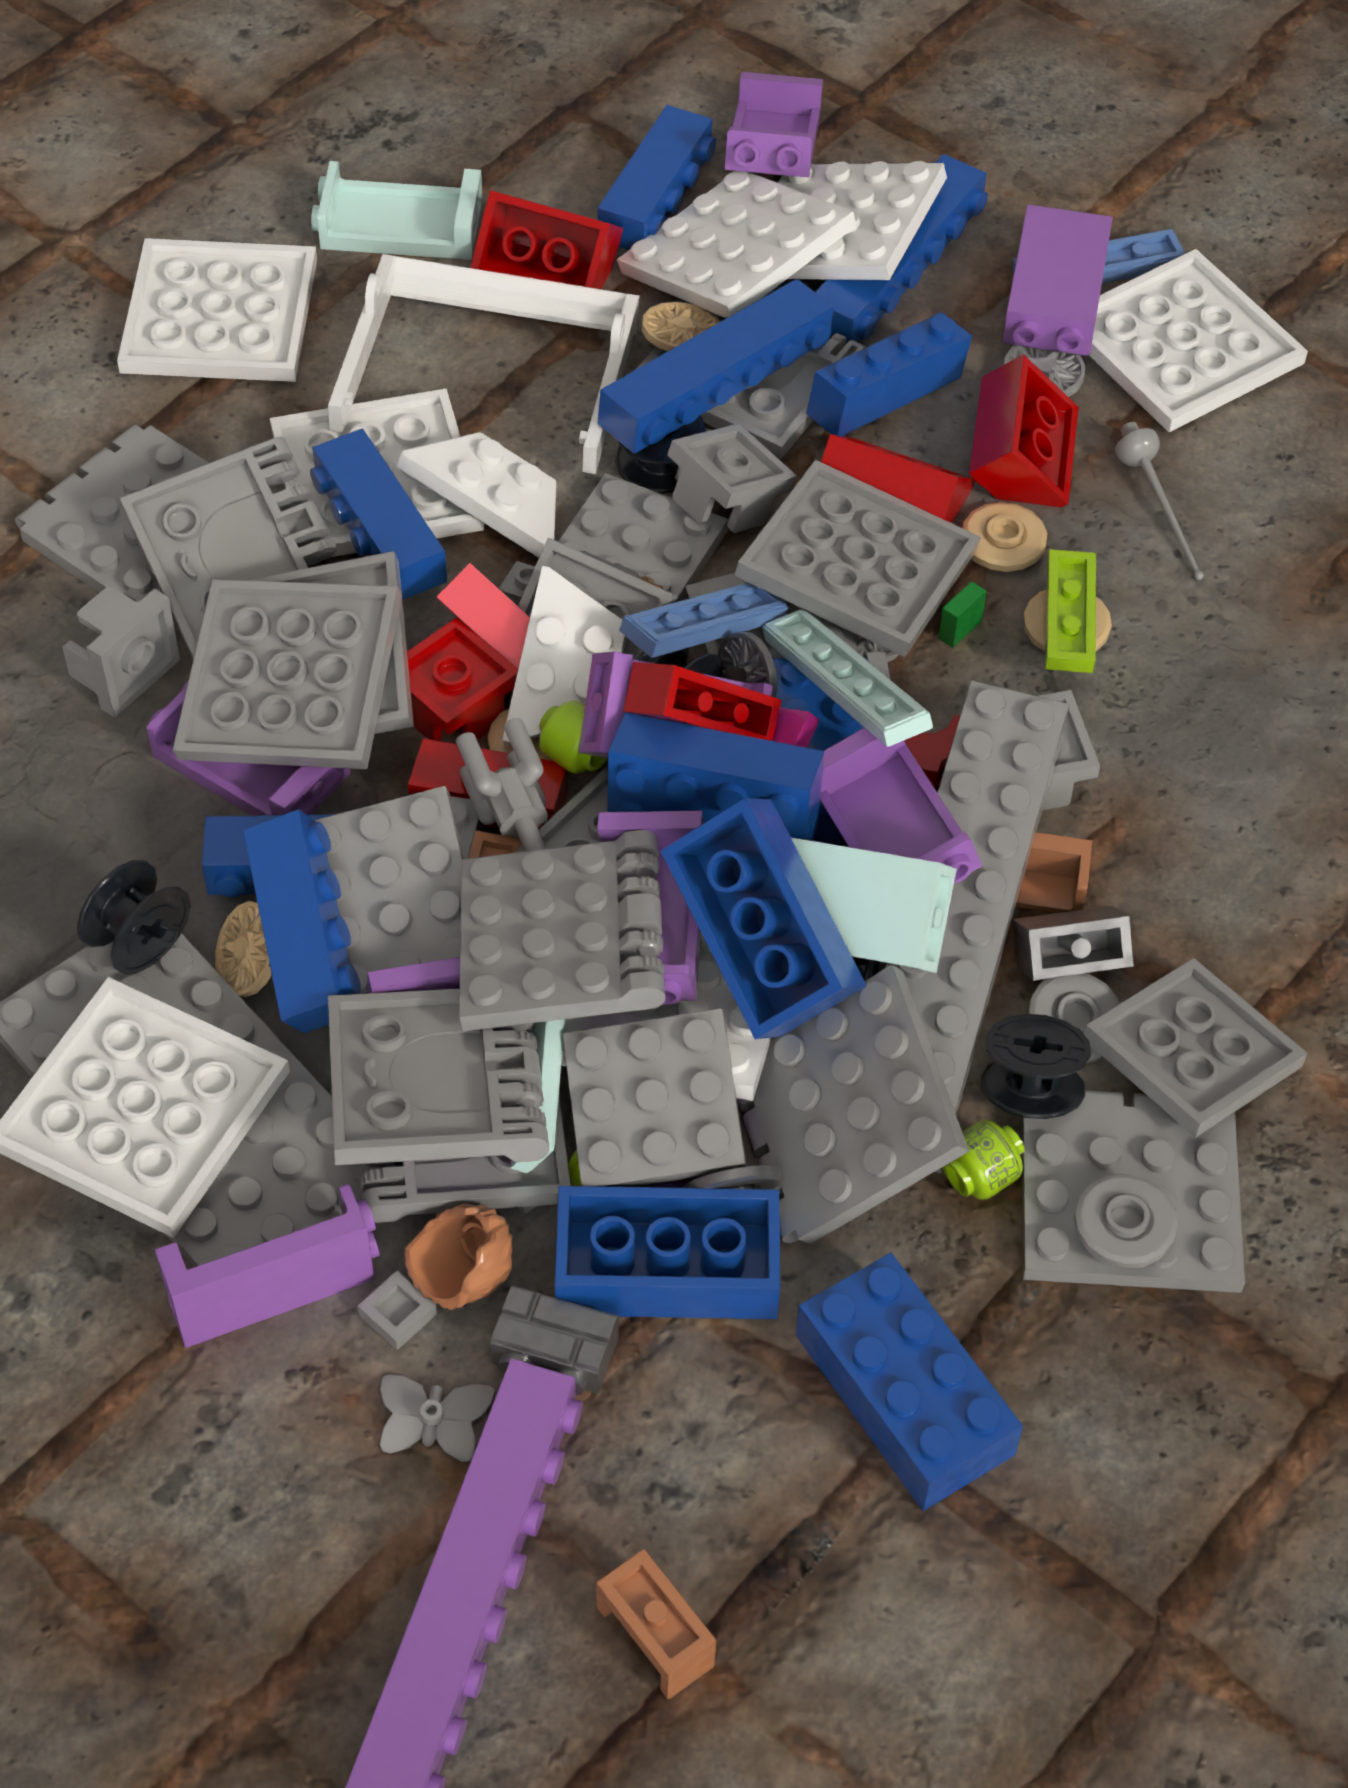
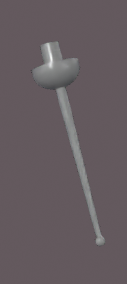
M1136 422L1126 423L1120 429L1123 438L1115 447L1116 456L1127 466L1142 467L1194 571V578L1201 580L1204 574L1199 570L1150 462L1159 451V437L1153 429H1139Z

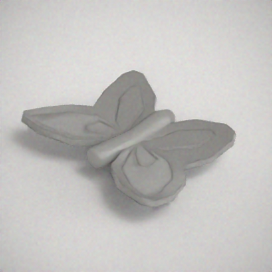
M394 1374L384 1376L380 1393L384 1406L392 1415L383 1428L380 1441L382 1451L390 1454L411 1448L422 1438V1443L425 1446L430 1447L436 1440L444 1452L461 1462H469L475 1452V1435L471 1423L482 1418L492 1405L495 1389L491 1385L473 1383L454 1388L442 1400L443 1388L439 1385H434L430 1389L428 1400L423 1386L407 1376Z

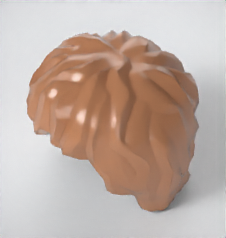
M470 1203L455 1206L453 1209L447 1208L445 1211L436 1214L435 1218L430 1219L414 1240L405 1248V1266L408 1270V1276L412 1279L413 1286L416 1289H420L425 1298H431L435 1304L440 1303L442 1308H448L449 1310L461 1308L466 1303H473L488 1297L501 1287L502 1283L507 1279L512 1270L513 1235L509 1234V1225L503 1216L497 1215L495 1208Z

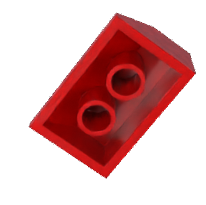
M490 190L470 268L602 289L613 270L623 228Z
M1024 354L981 378L969 474L978 485L983 486L997 500L1062 508L1069 504L1079 407Z
M830 434L821 460L822 463L952 524L955 522L975 483L973 478L850 436Z

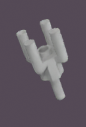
M513 718L504 724V730L513 751L506 758L510 767L499 769L496 772L490 771L475 735L470 732L461 734L456 739V744L465 766L460 769L459 774L479 820L485 825L497 822L501 834L520 839L525 851L547 849L538 830V827L547 822L548 818L544 807L546 798L538 782V779L543 774V765L523 721L520 718Z

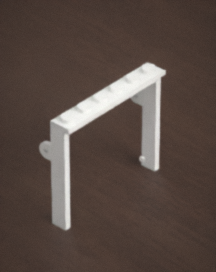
M382 254L376 274L371 273L369 275L365 293V304L328 404L329 430L340 432L344 430L391 295L611 331L610 354L600 390L623 377L632 340L638 328L639 295ZM600 390L588 432L581 431L579 436V443L584 444L582 472L596 474L607 431L597 424Z

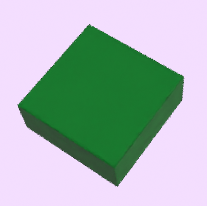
M971 581L942 608L938 639L954 648L982 622L987 592L985 589Z

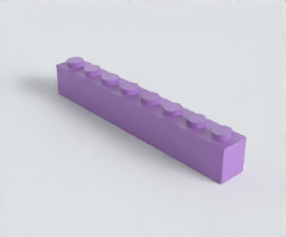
M510 1359L345 1788L445 1787L446 1777L439 1774L447 1753L455 1756L461 1746L467 1720L460 1717L467 1698L477 1699L483 1686L487 1663L481 1662L487 1643L497 1644L502 1634L507 1609L501 1607L507 1589L516 1590L521 1582L527 1560V1555L521 1554L527 1535L537 1536L544 1518L546 1503L540 1501L546 1483L556 1484L565 1455L564 1451L559 1450L565 1433L572 1435L575 1433L580 1420L583 1401L576 1400L575 1377Z

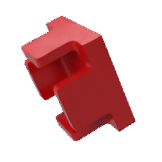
M454 618L407 651L414 727L430 740H441V730L450 735L459 727L462 728V734L467 732L473 733L476 740H479L489 732L491 724L498 715L505 711L504 696L514 689L518 668L459 618Z

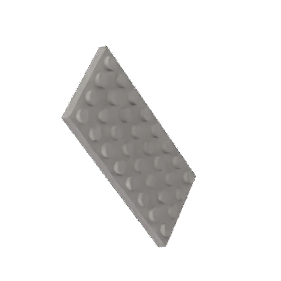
M182 933L161 959L137 974L124 975L113 968L110 957L113 942L103 947L87 946L0 1002V1042L31 1078L108 977L288 1060L289 1074L176 1236L172 1238L166 1235L172 1243L177 1242L179 1251L193 1267L342 1215L338 1187L349 1183L356 1201L361 1200V1195L364 1191L360 1187L361 1174H364V1171L376 1168L382 1169L383 1167H396L394 1163L386 1166H368L367 1164L335 1165L332 1096Z

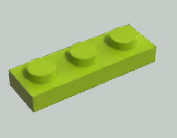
M1049 549L1046 589L1045 670L1093 673L1096 661V553Z

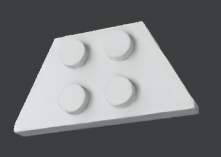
M478 432L407 449L401 453L396 467L538 558L547 539L554 540L556 480L542 472L535 465L512 453L499 442Z
M542 566L507 717V721L513 718H520L530 738L540 736L539 724L549 708L553 706L559 707L571 700L585 704L592 655L612 651L624 653L627 637L619 631L622 619L550 567ZM504 730L503 744L505 747L512 748Z

